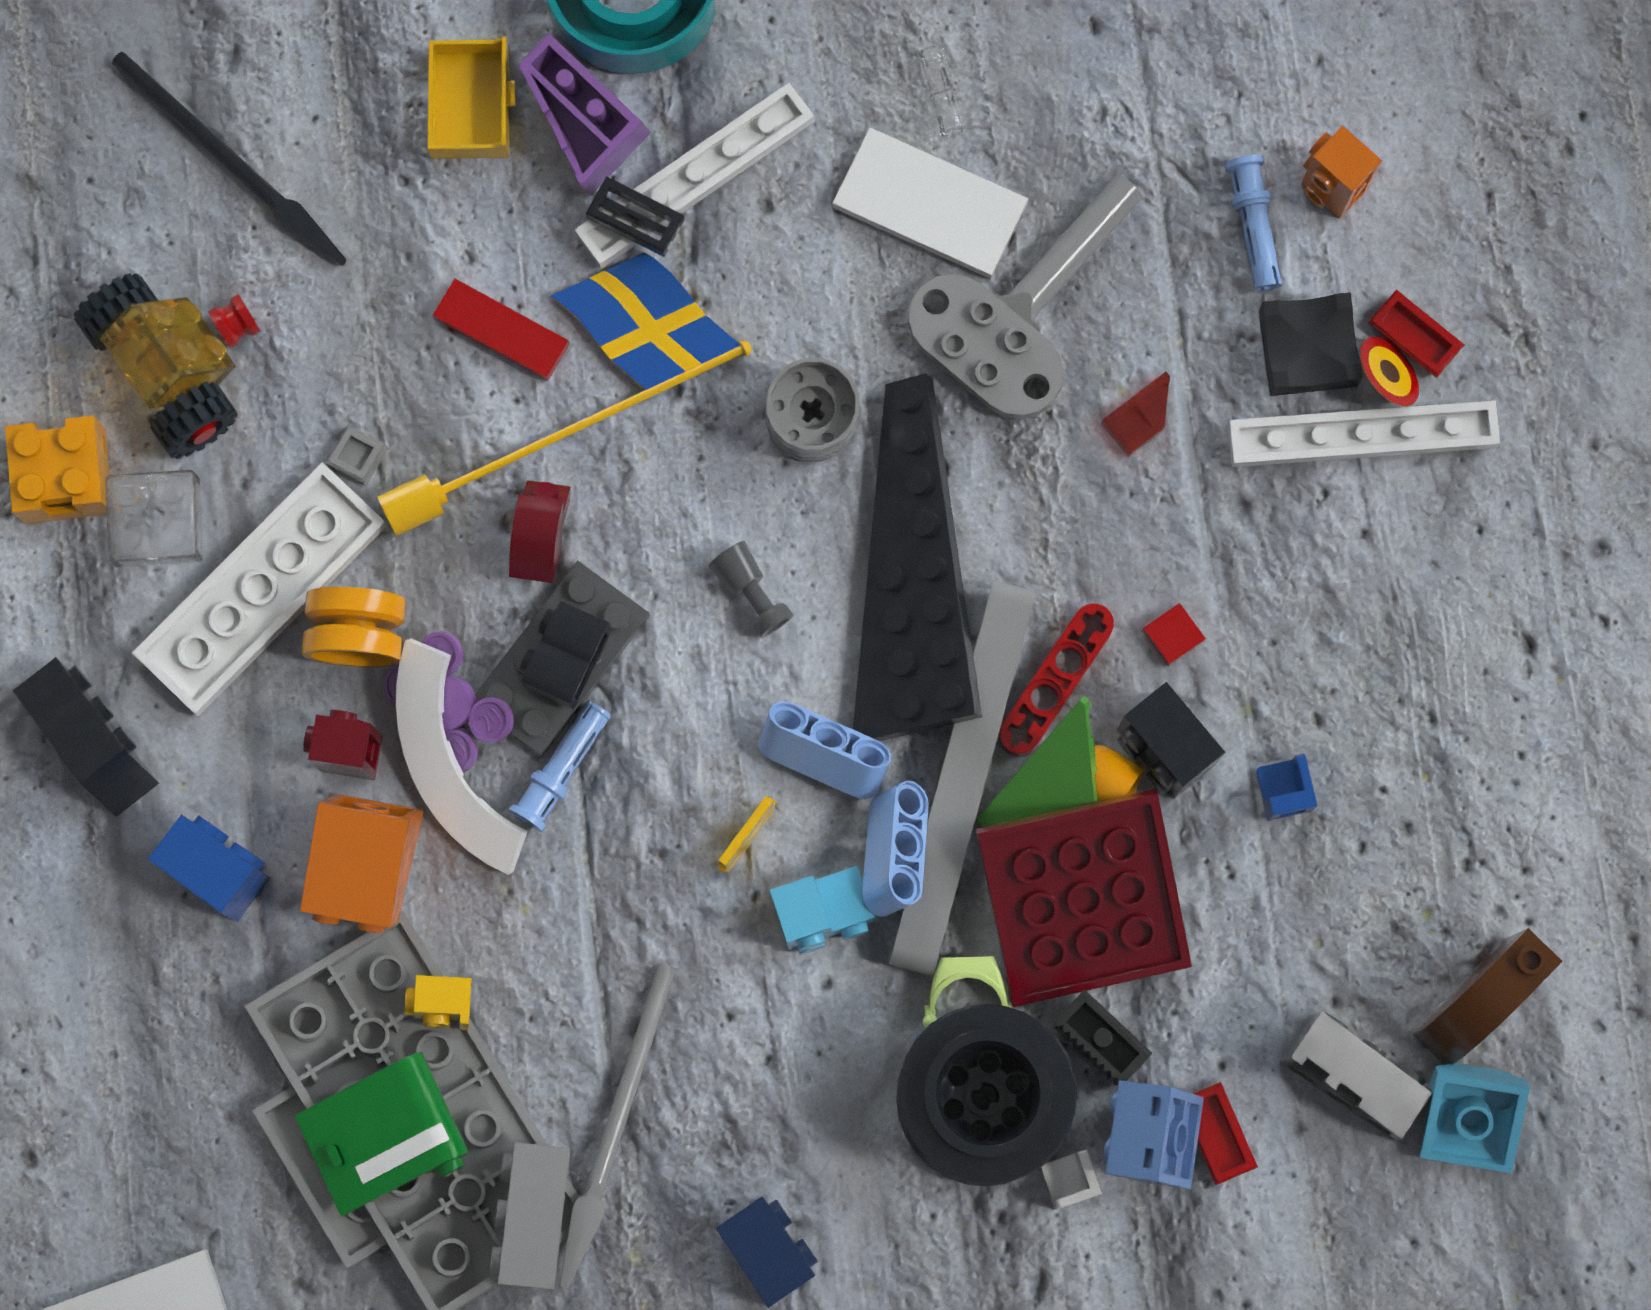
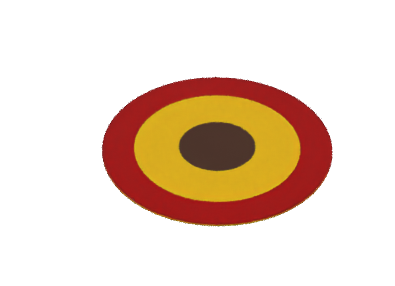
M1379 337L1367 338L1361 345L1360 359L1364 372L1371 384L1384 398L1396 405L1410 406L1414 404L1419 396V383L1409 360L1389 341Z

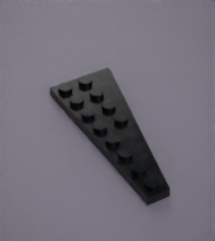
M927 373L885 384L853 730L879 742L982 717L933 378Z

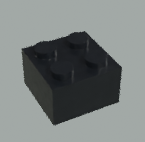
M1167 682L1125 714L1117 728V731L1121 734L1117 740L1123 750L1133 760L1140 757L1150 769L1146 775L1153 786L1162 795L1169 792L1174 799L1216 766L1225 754L1223 748Z

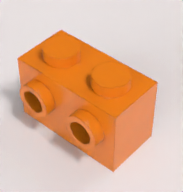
M1342 125L1333 136L1325 132L1309 150L1311 156L1303 165L1307 171L1301 185L1305 188L1306 196L1315 205L1321 208L1326 206L1340 219L1369 189L1383 160Z

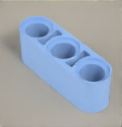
M779 702L770 708L758 742L759 750L770 760L860 799L872 798L879 792L891 761L890 750L878 740L789 702Z
M904 781L874 796L869 805L862 895L866 907L876 916L885 917L912 905L920 899L922 894L928 798L922 787L913 781Z

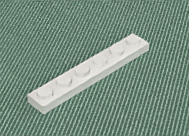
M787 83L633 190L682 214L814 123L815 116L792 85ZM623 198L616 201L663 226L669 223V221ZM607 209L601 211L649 236L653 234V232ZM591 220L586 221L575 229L576 236L601 269L637 245L631 240Z
M1496 400L1229 420L1228 423L1232 467L1497 448L1501 444Z

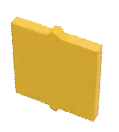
M764 797L719 858L717 869L724 874L730 873L775 812L774 806L777 803L771 797Z

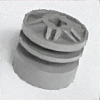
M802 358L787 364L773 378L766 394V427L773 443L785 455L802 462H821L838 455L850 443L859 418V393L853 378L840 365L824 358ZM814 405L820 408L819 417L821 420L813 418L809 423L805 422L802 408L811 410Z

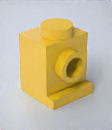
M416 975L415 988L406 987L404 1015H414V1019H423V1026L435 1028L450 1027V1020L460 1021L459 1030H468L472 978Z

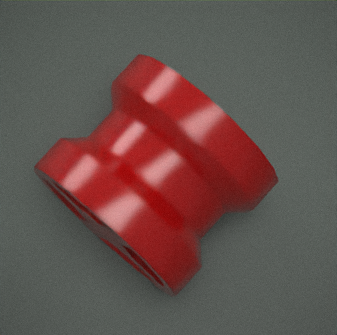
M239 294L233 296L227 306L223 308L214 307L208 311L230 349L238 345L240 338L246 335L255 336L261 332Z

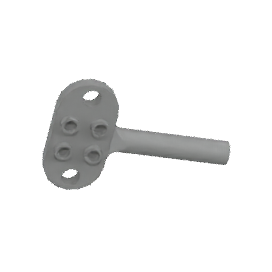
M1116 175L1019 284L1006 296L992 293L981 283L967 275L949 273L931 278L919 287L910 302L908 325L912 340L927 357L990 410L1005 418L1020 420L1040 415L1052 406L1061 391L1064 369L1058 351L1047 338L1037 331L1033 324L1034 319L1142 199L1140 191L1128 179L1121 175ZM933 294L943 296L948 303L947 309L937 315L927 312L923 306V301L926 297ZM1033 378L1041 379L1048 387L1047 395L1041 399L1028 397L1023 389L1025 382Z

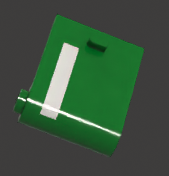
M422 1052L405 1057L294 1115L341 1217L424 1174L436 1171L439 1178L447 1176L464 1167L462 1158L469 1154ZM336 1145L339 1147V1150H340V1152H341V1154H342V1156H343V1158H344L345 1163L343 1162V1159H342V1157H341V1155H340V1153H339V1151H338Z

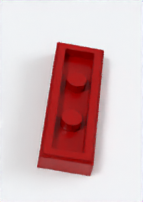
M455 278L433 313V318L436 321L546 381H549L570 345L569 340Z

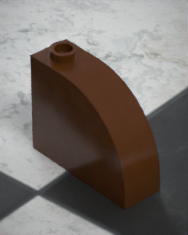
M1529 928L1506 938L1413 1035L1443 1065L1447 1063L1453 1065L1473 1050L1506 1020L1563 961Z

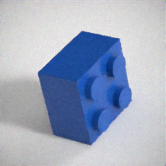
M181 814L149 856L148 860L217 911L238 922L270 880L269 876L260 871L265 862L236 842L230 848L224 843L229 836L198 815L194 821H191Z

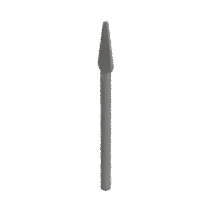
M658 964L584 1195L576 1199L572 1206L559 1284L561 1289L569 1287L604 1216L605 1209L601 1199L676 970L664 964Z

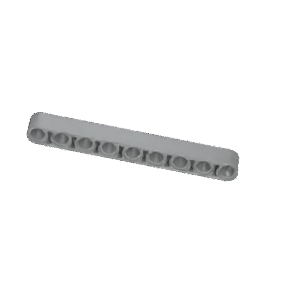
M993 580L973 653L982 717L956 723L953 726L927 822L922 894L916 903L905 907L903 910L889 965L932 977L934 975L1036 591Z

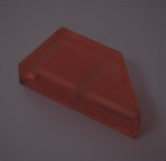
M1167 372L1156 378L1101 422L1102 426L1128 458L1162 433L1165 428L1170 375Z

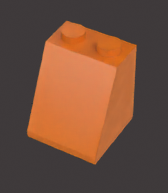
M338 793L318 803L300 912L313 914V921L324 924L336 925L339 924L340 919L357 922V929L372 933H383L384 928H391L399 921L424 809Z

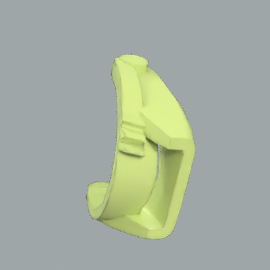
M994 956L939 958L929 993V1005H924L925 1017L922 1023L925 1028L937 1020L935 1004L941 991L953 981L963 978L979 979L992 986L1001 1000V1005L1012 1008L1008 988Z

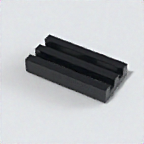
M607 176L586 212L587 219L662 257H665L670 242H673L678 228L682 226L685 220L683 214ZM611 192L670 223L665 227L607 198V195ZM600 207L661 236L660 241L599 211Z

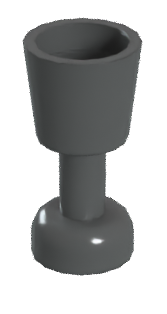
M745 541L729 547L708 565L734 596L744 594L759 615L754 621V628L761 638L775 632L794 616L787 605L783 603L773 605L758 584L763 578V574Z

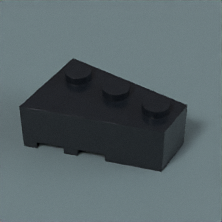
M55 657L16 687L13 692L77 781L117 817L157 786L159 782L134 752L137 745L121 726L116 729L110 720L114 717V714L98 695L92 698L87 692L92 685L76 665L68 669Z

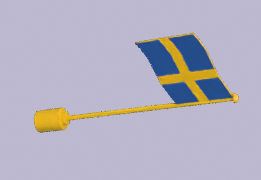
M643 252L549 297L573 315L609 360L644 391L441 486L438 478L429 481L426 474L377 496L378 501L397 537L444 515L442 505L449 502L446 493L737 356L744 354L748 357L752 350L750 343L745 340H741L738 343L701 310L676 277L655 258Z

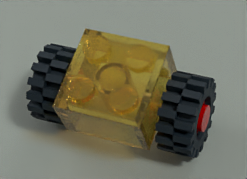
M131 273L125 274L122 279L118 276L112 279L111 284L107 285L104 283L99 287L101 290L97 293L91 292L87 296L89 300L82 301L79 304V310H76L74 313V320L94 349H99L100 351L108 349L149 409L165 407V410L158 411L155 414L156 418L151 420L150 429L169 456L176 459H181L184 455L188 457L196 449L199 452L205 448L207 443L211 442L212 444L218 440L217 436L219 434H225L229 430L227 427L233 425L236 421L234 418L238 416V413L219 387V384L231 373L236 365L227 354L224 344L215 337L203 320L197 306L191 303L188 297L159 301L142 276L137 273L134 275Z

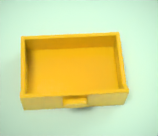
M502 36L494 40H429L428 151L431 159L510 158V106H516V81H510V48L507 37Z

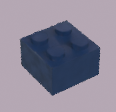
M762 1196L715 1229L769 1308L816 1276L811 1267L818 1263V1260L804 1239L796 1243L786 1230V1227L792 1224V1221L778 1200L775 1199L768 1203L766 1198Z

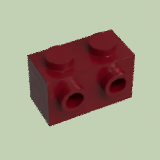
M330 710L329 716L316 714L314 726H307L303 751L309 753L308 760L321 772L375 780L383 736L371 723L358 720L355 713Z

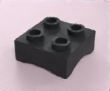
M1351 292L1306 300L1262 302L1258 314L1270 396L1358 387L1363 376L1356 345Z

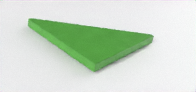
M1084 696L1076 703L976 819V822L982 828L1100 801L1097 798L1095 779L1097 766L1094 738L1091 736L1089 699Z

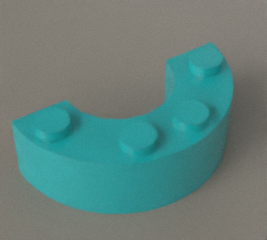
M546 0L552 22L558 34L573 52L599 68L627 74L656 71L681 60L703 40L716 15L715 0H660L652 8L637 13L616 12L602 5L599 0Z

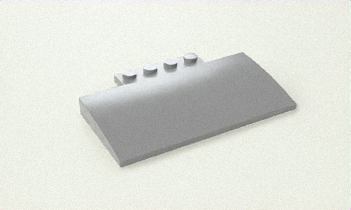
M402 911L400 912L399 921L391 928H384L383 933L366 932L244 1005L247 1014L291 1085L290 1088L253 1109L252 1112L347 1270L383 1247L388 1246L426 1310H459L497 1285L498 1276L489 1275L492 1246L502 1247L504 1229L495 1228L498 1199L507 1200L509 1182L500 1181L503 1154H513L515 1142L548 1145L470 1018L469 1029L459 1030L460 1021L450 1020V1027L435 1028L423 1026V1019H414V1015H404L406 987L415 988L416 975L443 976L406 914ZM422 1052L469 1151V1154L462 1158L465 1166L442 1178H439L436 1171L424 1174L341 1217L294 1115L405 1057ZM336 1145V1147H337V1149H338V1151H339V1153H340V1155H341V1157H342V1159H343V1162L345 1163L344 1158H343V1156H342V1154H341V1152H340V1150H339V1147ZM568 1177L559 1245L567 1240L572 1206L575 1200L579 1198Z

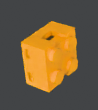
M94 415L66 418V426L41 430L35 423L5 426L12 513L24 524L113 514L106 428Z

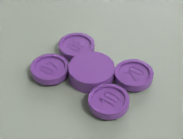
M444 631L433 632L427 635L421 643L451 655L444 687V712L442 713L444 730H446V740L450 741L455 758L464 773L475 764L478 756V747L470 733L457 728L469 722L470 730L477 739L486 743H494L505 739L510 734L513 728L514 717L509 705L499 698L488 697L476 702V696L470 684L461 677L451 675L458 670L463 660L461 643L451 633ZM399 665L391 667L383 680L384 694L387 700L394 706H396V682Z

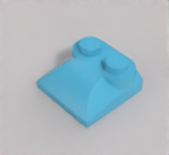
M1447 1063L1436 1066L1429 1081V1088L1432 1094L1429 1097L1419 1152L1420 1158L1512 1173L1530 1091L1528 1081L1502 1070L1454 1063L1453 1065Z

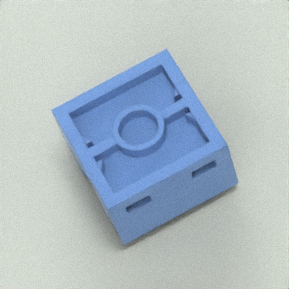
M1119 1080L1118 1091L1114 1092L1110 1103V1113L1113 1118L1112 1133L1105 1143L1103 1152L1104 1162L1107 1165L1106 1174L1129 1178V1180L1191 1189L1204 1097L1173 1087Z

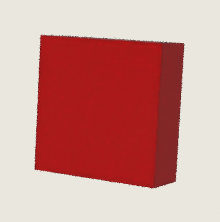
M1180 603L1152 621L1142 630L1168 667L1206 640Z

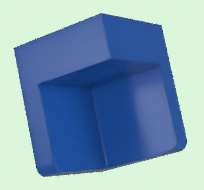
M1305 754L1295 755L1289 761L1261 766L1256 770L1267 821L1312 812L1318 806Z

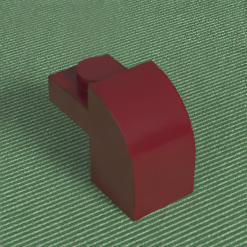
M527 480L523 494L518 496L510 541L509 577L553 583L561 557L562 527L570 503L571 486Z

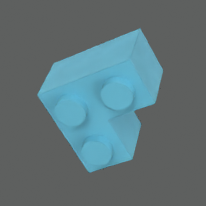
M858 866L816 880L814 875L770 889L771 899L789 951L798 948L800 955L825 947V938L841 933L843 940H847L869 932L867 924L875 922V916L869 911L863 901V880Z

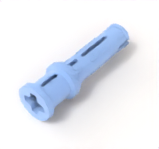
M1247 155L1227 161L1224 167L1225 171L1231 174L1235 195L1231 203L1235 211L1240 212L1249 263L1252 270L1254 291H1268L1283 285L1268 218L1267 206L1270 204L1271 194L1264 187L1261 166L1264 164L1263 156Z
M586 701L579 716L555 749L548 763H546L542 771L537 770L530 776L532 783L519 803L511 805L509 812L531 828L543 832L546 828L545 819L557 801L565 799L566 791L568 790L566 784L591 748L600 731L610 720L611 715L597 704Z

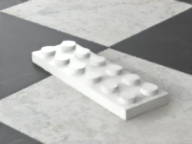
M322 462L132 654L195 715L199 716L300 615L306 607L307 592L311 589L327 587L388 525Z

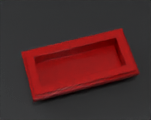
M1397 289L1368 321L1371 326L1435 378L1441 374L1465 346V344Z
M1216 1083L1193 1093L1204 1097L1197 1144L1215 1185L1258 1168L1222 1083Z

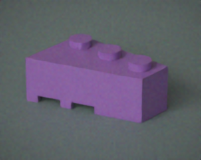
M550 33L519 63V67L542 112L550 123L560 147L568 158L579 184L592 195L602 185L605 177H609L651 132L635 114Z

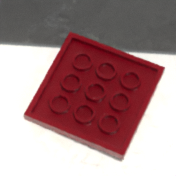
M1155 789L976 829L1009 992L1014 1007L1079 993L1084 989L1086 991L1192 967L1159 796Z

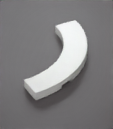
M412 638L406 639L401 654V661L399 662L396 682V717L401 747L410 775L422 799L444 829L468 852L487 865L509 875L514 872L528 831L502 817L482 798L479 799L463 778L464 774L455 758L450 741L446 740L442 713L444 712L446 673L451 655Z

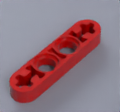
M1090 603L1082 606L1077 611L1004 720L999 731V742L1008 754L1015 757H1023L1030 754L1038 746L1108 641L1114 628V618L1105 606L1098 603ZM1096 614L1102 618L1100 626L1105 631L1103 633L1099 631L1092 633L1086 643V646L1094 648L1089 653L1081 643L1070 640L1068 637L1070 634H1073L1079 640L1086 627L1085 622L1081 619L1083 617L1092 619ZM1072 650L1080 656L1081 668L1077 672L1064 673L1057 667L1056 657L1061 651ZM1046 686L1055 692L1057 703L1052 709L1040 710L1033 705L1031 694L1036 688ZM1024 707L1032 717L1044 720L1045 723L1040 727L1034 720L1027 732V737L1032 741L1029 744L1021 741L1017 746H1014L1010 743L1012 734L1007 730L1010 727L1014 729L1020 728L1027 716L1019 713V710Z

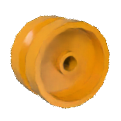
M320 587L309 590L306 595L305 615L311 621L320 625L313 626L303 632L302 655L304 658L316 662L350 667H389L399 665L403 651V639L395 632L389 630L405 623L406 599L395 593L359 587Z

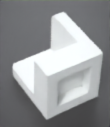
M1087 1150L1048 1162L1040 1167L1054 1210L1102 1194Z

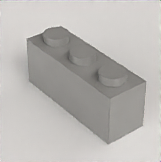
M515 1142L513 1154H503L500 1181L509 1182L507 1200L498 1199L495 1228L504 1229L502 1247L492 1246L489 1275L498 1276L497 1287L551 1293L554 1291L570 1148Z

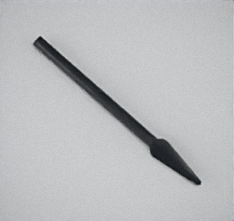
M120 52L114 57L112 65L275 212V219L280 225L338 265L344 266L346 264V258L300 203L283 197L125 52Z

